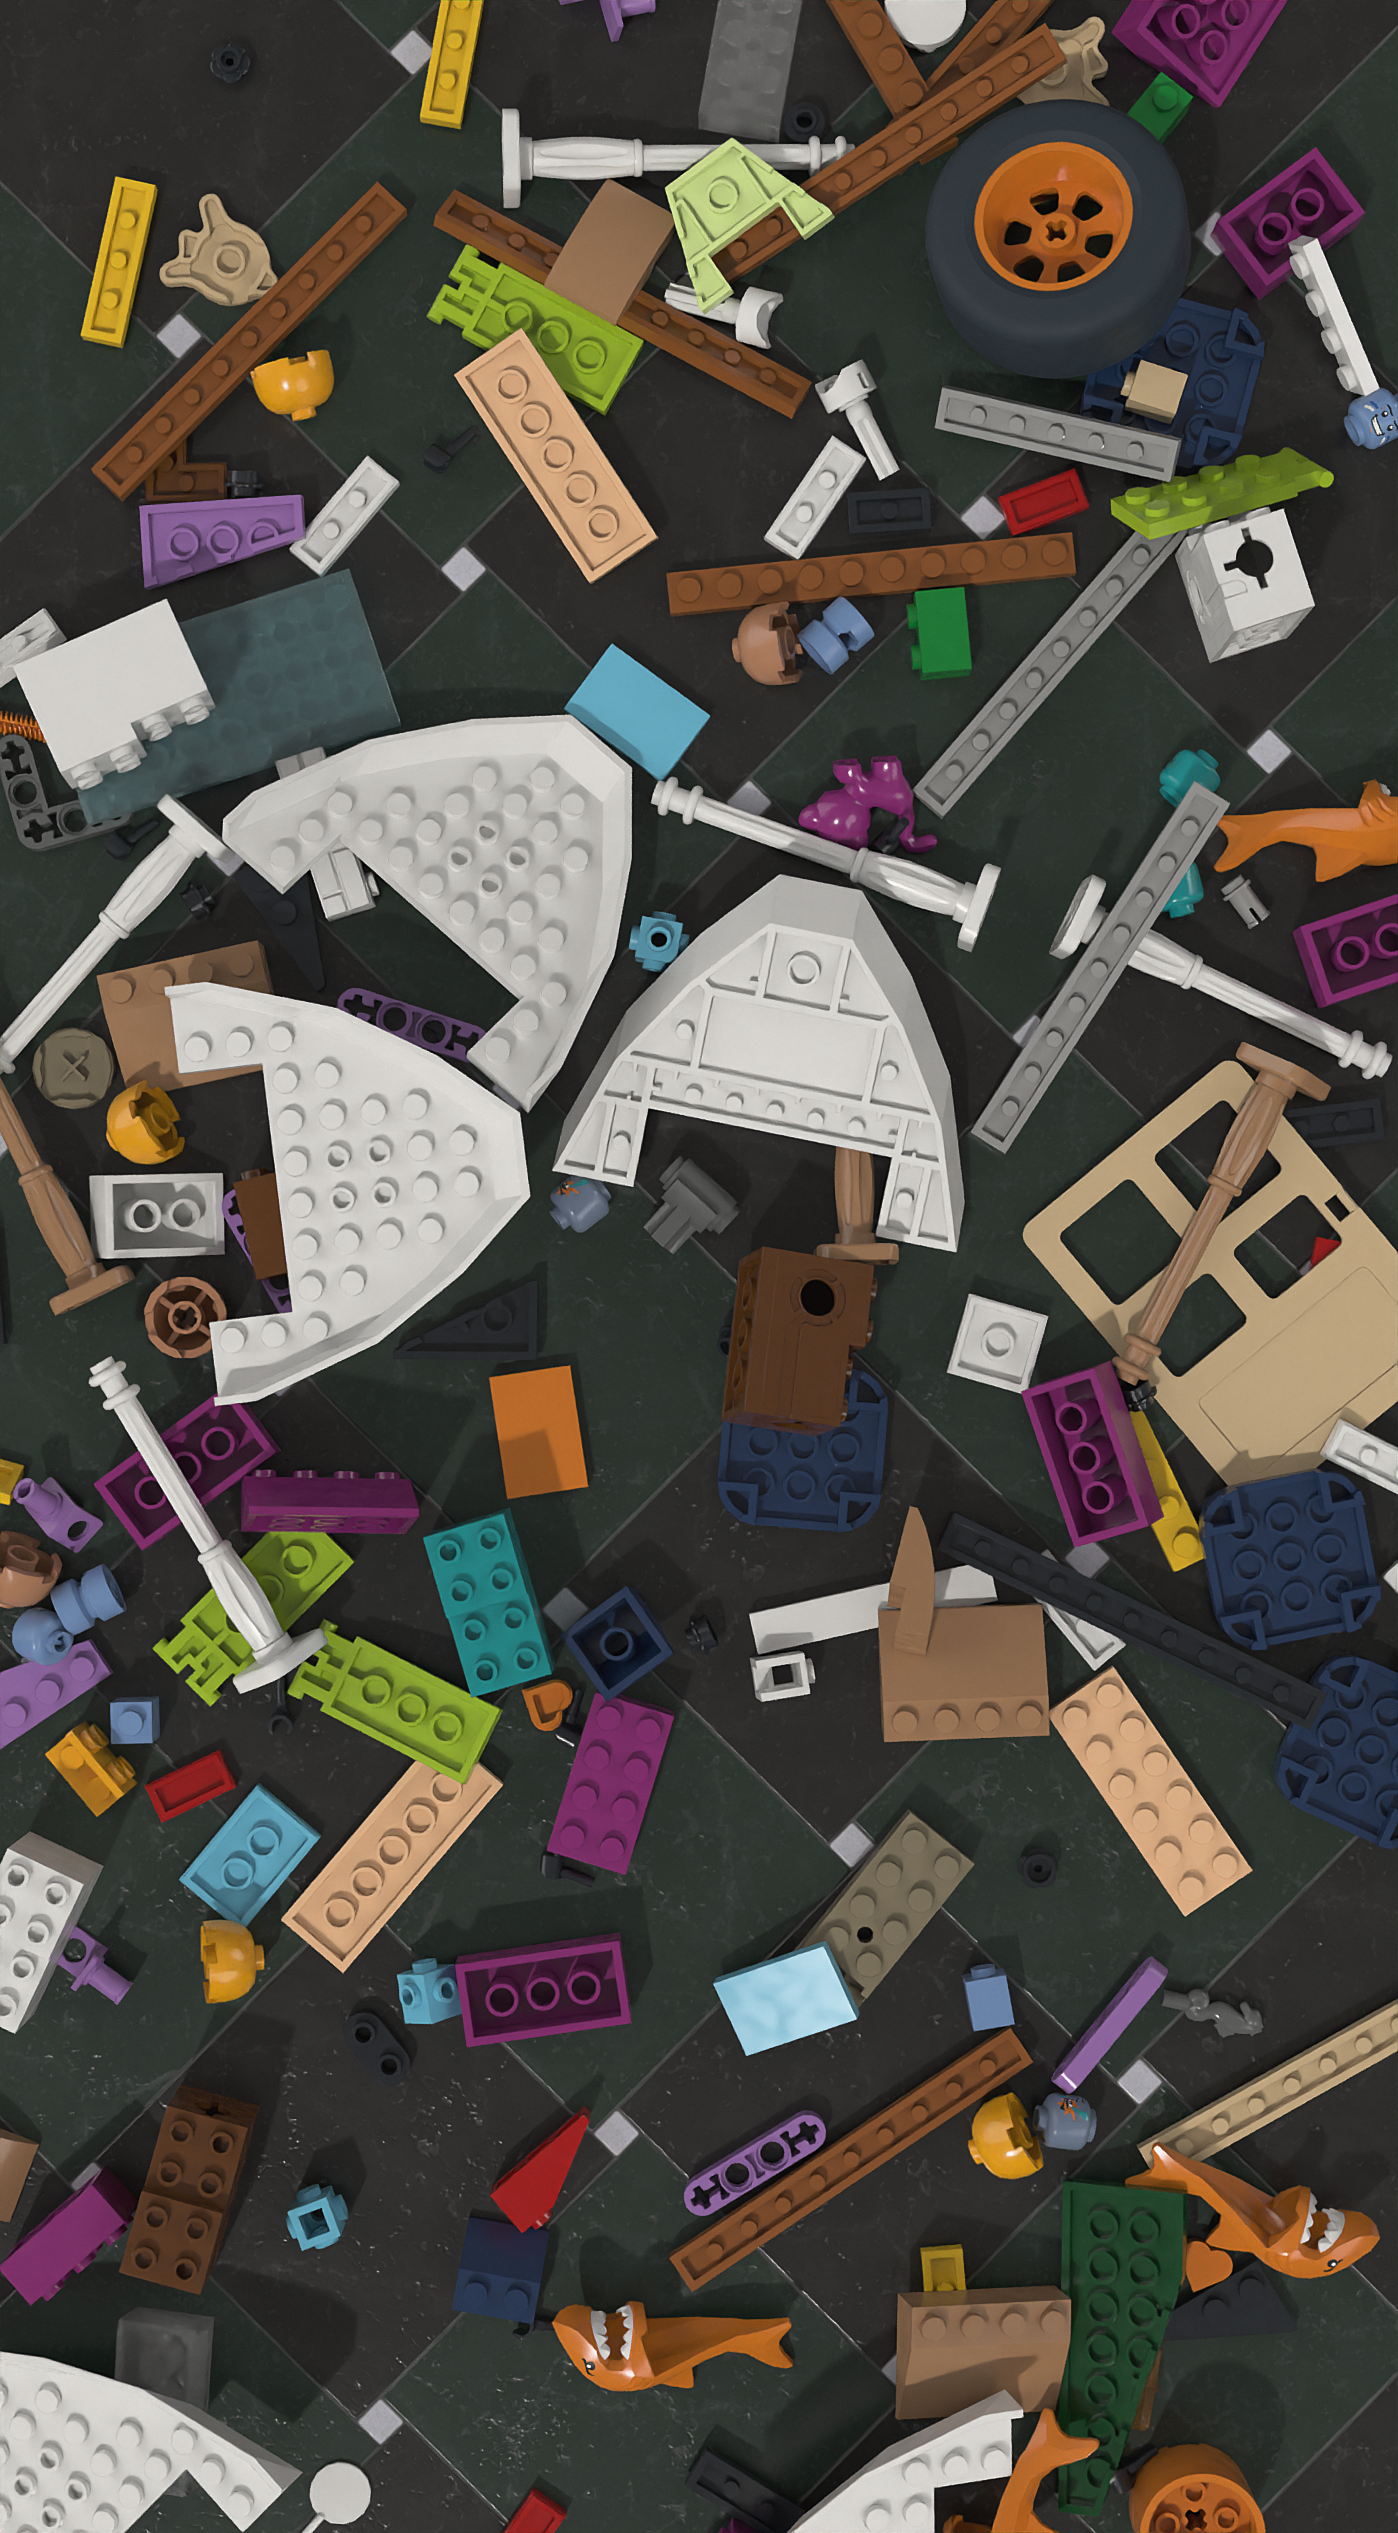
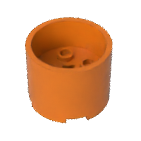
M1199 2443V2445H1178L1171 2448L1165 2446L1158 2450L1159 2453L1140 2467L1133 2477L1134 2487L1129 2490V2515L1134 2533H1266L1262 2514L1243 2473L1228 2455L1215 2447ZM1189 2509L1192 2512L1200 2510V2514L1197 2517L1194 2514L1186 2516V2512Z

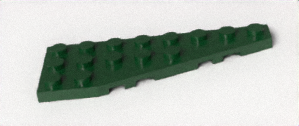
M1066 2178L1063 2180L1061 2291L1071 2299V2335L1060 2386L1059 2426L1068 2436L1097 2438L1100 2444L1098 2449L1087 2458L1059 2466V2512L1099 2517L1103 2512L1186 2276L1187 2190L1077 2178Z

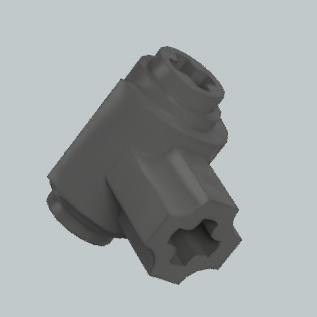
M680 1155L659 1178L664 1184L662 1188L666 1191L661 1197L665 1203L643 1227L662 1247L675 1254L696 1230L701 1234L705 1229H708L710 1232L714 1229L720 1234L741 1210L736 1206L738 1202L690 1158L685 1160Z

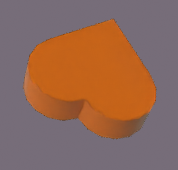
M557 1678L522 1689L533 1724L543 1731H551L557 1728L563 1717L562 1710L567 1708L572 1700L573 1692L570 1684L563 1679Z
M1200 2238L1187 2239L1186 2275L1193 2292L1221 2282L1229 2277L1233 2264L1226 2250L1218 2247H1209Z

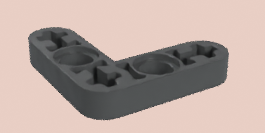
M15 734L7 735L0 739L1 780L17 835L21 843L30 850L36 852L50 850L122 829L133 821L135 805L125 793L118 790H109L50 807L32 745L22 736ZM15 744L19 749H25V753L19 756V761L24 771L31 768V774H18L14 762L10 759H5V755L11 751V745ZM9 774H18L11 779L9 777ZM24 782L33 783L37 789L35 800L29 804H20L15 797L16 788ZM116 799L120 805L126 804V809L120 811V819L115 820L111 814L98 817L102 825L96 827V817L90 805L96 804V810L101 812L111 808L110 801ZM73 810H82L87 815V825L79 832L69 831L66 826V817ZM57 815V826L63 834L62 837L57 838V832L54 830L44 832L42 834V841L39 843L34 838L27 837V833L33 830V823L38 822L42 827L53 826L55 824L51 817Z

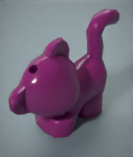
M897 755L872 757L871 771L864 772L861 769L860 763L855 758L833 761V773L841 783L845 784L844 788L825 791L816 803L809 804L799 815L798 821L800 826L816 831L825 840L859 851L861 848H867L869 842L867 830L871 823L870 808L873 806L897 814L898 821L902 817L908 818L910 824L898 839L901 846L907 852L925 853L935 848L938 842L936 836L932 834L916 838L912 834L915 822L913 810L914 793L909 781L903 776L901 761L898 760Z

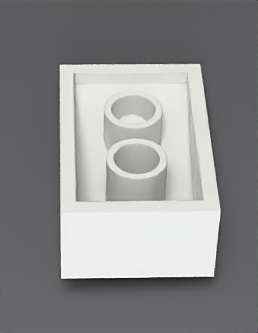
M223 1173L89 1176L91 1247L95 1258L225 1254L224 1215L222 1212Z

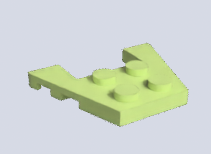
M732 137L665 187L677 233L687 261L688 272L696 293L697 304L704 315L734 293L712 261V256L776 208L781 206L804 240L835 218L828 207L822 203L820 204L802 188L779 174L773 167Z

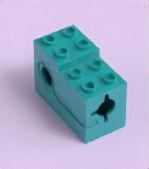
M510 1508L432 1530L423 1537L444 1612L450 1623L471 1698L552 1674L556 1665Z

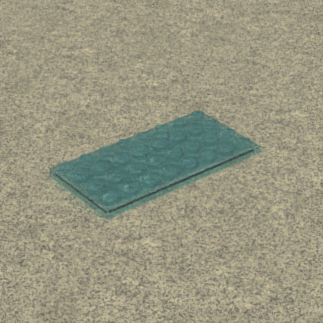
M350 570L339 571L178 623L216 708L209 711V717L198 723L188 725L185 721L172 727V732L162 739L149 741L147 738L142 740L141 742L148 756L140 759L141 764L136 768L123 773H118L117 770L103 775V781L96 786L81 790L78 786L76 791L87 824L91 826L156 805L166 793L174 798H178L276 766L275 762L278 760L299 755L318 747L326 750L401 726Z

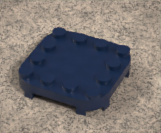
M1179 298L1168 320L1144 346L1117 364L1088 374L1081 399L1080 416L1182 438L1176 470L1187 473H1199V470L1206 466H1223L1231 459L1243 437L1244 424L1260 364L1264 357L1265 341H1262L1258 328L1248 318V313L1234 307L1233 311H1228ZM1141 360L1188 375L1171 424L1123 410L1127 396L1120 393L1128 370L1136 372Z
M852 1369L850 1379L845 1381L844 1397L848 1399L846 1419L844 1422H841L839 1428L817 1436L722 1422L717 1480L719 1497L727 1511L741 1522L752 1525L836 1531L837 1533L853 1531L867 1523L876 1510H878L882 1496L881 1488L889 1410L887 1397L879 1382L866 1372Z
M1327 1468L1307 1469L1233 1484L1216 1491L1212 1496L1207 1497L1203 1501L1202 1511L1199 1515V1537L1213 1612L1219 1627L1234 1642L1251 1650H1268L1267 1646L1339 1631L1350 1633L1362 1628L1361 1624L1372 1615L1377 1601H1381V1585L1377 1583L1363 1509V1505H1366L1361 1491L1347 1477Z
M1351 1654L1334 1655L1320 1665L1309 1682L1310 1685L1328 1694L1310 1730L1293 1722L1290 1723L1276 1755L1274 1783L1280 1789L1283 1796L1300 1810L1362 1837L1377 1846L1393 1850L1398 1847V1673L1363 1657Z

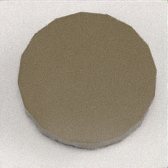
M73 1027L58 1030L48 1036L49 1038L35 1052L32 1066L35 1084L45 1098L59 1107L74 1110L91 1107L102 1100L112 1087L116 1072L114 1056L106 1042L89 1030Z

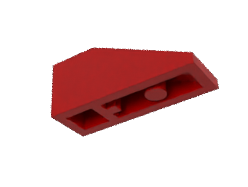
M586 2106L492 2185L490 2197L521 2233L530 2226L535 2230L538 2229L553 2215L551 2208L556 2202L590 2120L591 2112Z

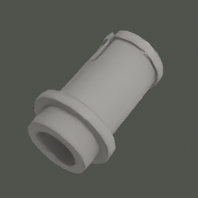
M1240 874L1221 888L1225 895L1222 899L1230 901L1246 922L1247 927L1251 929L1258 924V921L1250 912V908L1255 910L1261 920H1264L1270 914V911L1265 908L1250 888V879L1244 880Z

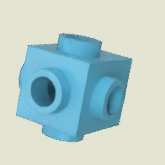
M652 911L651 917L642 916L641 926L633 925L629 949L636 950V962H642L643 969L663 973L688 947L690 935L682 934L683 923L675 922L676 915ZM655 933H663L667 937V942L664 946L656 947L651 943V938Z
M436 1958L423 1959L413 1962L412 1970L397 1974L399 1998L403 2007L405 2023L433 2024L462 2014L454 1964H437Z
M315 2184L298 2191L295 2194L297 2198L293 2199L287 2211L286 2223L292 2238L298 2239L301 2250L303 2251L313 2246L316 2249H321L337 2242L345 2227V2219L349 2218L347 2206L342 2195L335 2196L331 2185L320 2189L319 2185ZM322 2208L324 2217H316L312 2211Z

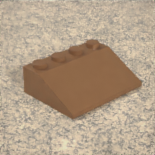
M258 940L97 975L105 1017L126 1089L146 1080L147 1086L150 1089L159 1086L166 1092L263 1070L262 1065L179 1074L170 998L165 996L164 987L209 982L274 995L264 945Z
M1042 1603L933 1607L926 1656L894 1649L895 1630L900 1609H878L881 1726L884 1742L1050 1735Z
M1055 2285L898 2293L895 2417L898 2420L950 2417L1004 2389L1023 2408V2412L1043 2411L1044 2408H1050L1055 2411L1070 2345L1071 2299Z

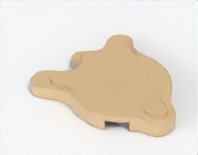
M1093 16L1072 30L1050 29L1068 63L1016 97L1024 105L1045 100L1075 99L1100 103L1110 107L1109 101L1092 85L1094 79L1103 78L1108 71V63L1098 50V44L1105 33L1103 20Z
M207 194L203 196L199 202L204 225L203 230L198 233L189 229L180 232L178 238L179 255L161 267L159 275L162 283L171 288L181 286L193 288L207 299L225 306H237L261 299L279 281L272 271L270 255L264 241L258 233L247 225L232 220L227 215L217 195Z

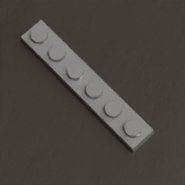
M948 385L942 387L935 428L1167 482H1171L1174 479L1182 438Z

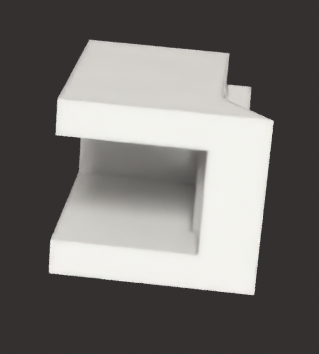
M798 1650L768 1656L750 1657L755 1695L760 1701L764 1702L810 1694L809 1683H815L814 1667L811 1658L805 1659L803 1652ZM790 1664L793 1682L774 1685L772 1667Z

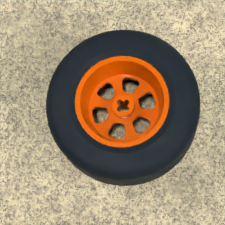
M1075 99L1045 100L1014 108L985 123L972 133L949 158L935 183L928 204L925 224L926 252L937 292L947 317L960 336L977 353L990 362L1018 374L1051 379L1070 378L1087 375L1117 364L1144 346L1160 330L1176 307L1184 289L1191 259V236L1185 193L1176 166L1164 146L1146 127L1129 115L1100 103ZM1059 198L1058 209L1050 214L1040 215L1033 207L1042 202ZM1079 198L1090 200L1103 207L1099 214L1087 221H1082L1073 214ZM1014 221H1018L1032 229L1028 242L1012 246L1004 243L1006 231ZM1101 234L1113 236L1112 246L1106 258H1098L1086 252L1085 248L1089 237ZM1031 258L1038 260L1044 265V269L1037 282L1020 278L1014 272L1015 268ZM1076 264L1085 273L1075 279L1058 283L1059 270L1068 265Z

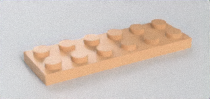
M520 328L454 374L589 583H594L659 538L524 329Z
M1110 1666L1049 1708V1719L1184 1916H1187L1252 1871L1113 1666Z
M416 1760L281 1920L344 1973L503 1786L504 1782L479 1761L466 1785Z

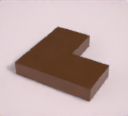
M186 437L145 479L146 505L229 500V487L223 486V482H227L228 464L227 462L188 463Z

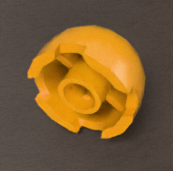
M328 350L307 352V360H305V357L292 359L286 357L254 368L255 371H251L250 374L254 389L262 404L276 414H291L293 421L316 416L315 407L327 401L332 393L334 384L333 366Z
M143 1080L116 1096L109 1106L107 1113V1140L115 1151L133 1163L154 1165L164 1162L182 1152L185 1143L184 1137H177V1131L173 1124L174 1121L181 1120L171 1099L159 1086L150 1089L147 1086V1081Z
M232 1920L202 1921L203 1926H201L200 1931L201 1962L204 1964L205 1979H209V1981H203L207 2004L221 2003L238 1999L248 1993L254 1985L256 1970H264L263 1946L255 1945L251 1932L240 1923Z
M1014 2093L1000 2095L983 2104L974 2117L972 2124L973 2139L968 2141V2147L974 2161L977 2164L984 2163L985 2167L992 2174L1006 2179H1019L1030 2176L1044 2166L1037 2135L1031 2137L1028 2126L1024 2121V2118L1029 2116Z

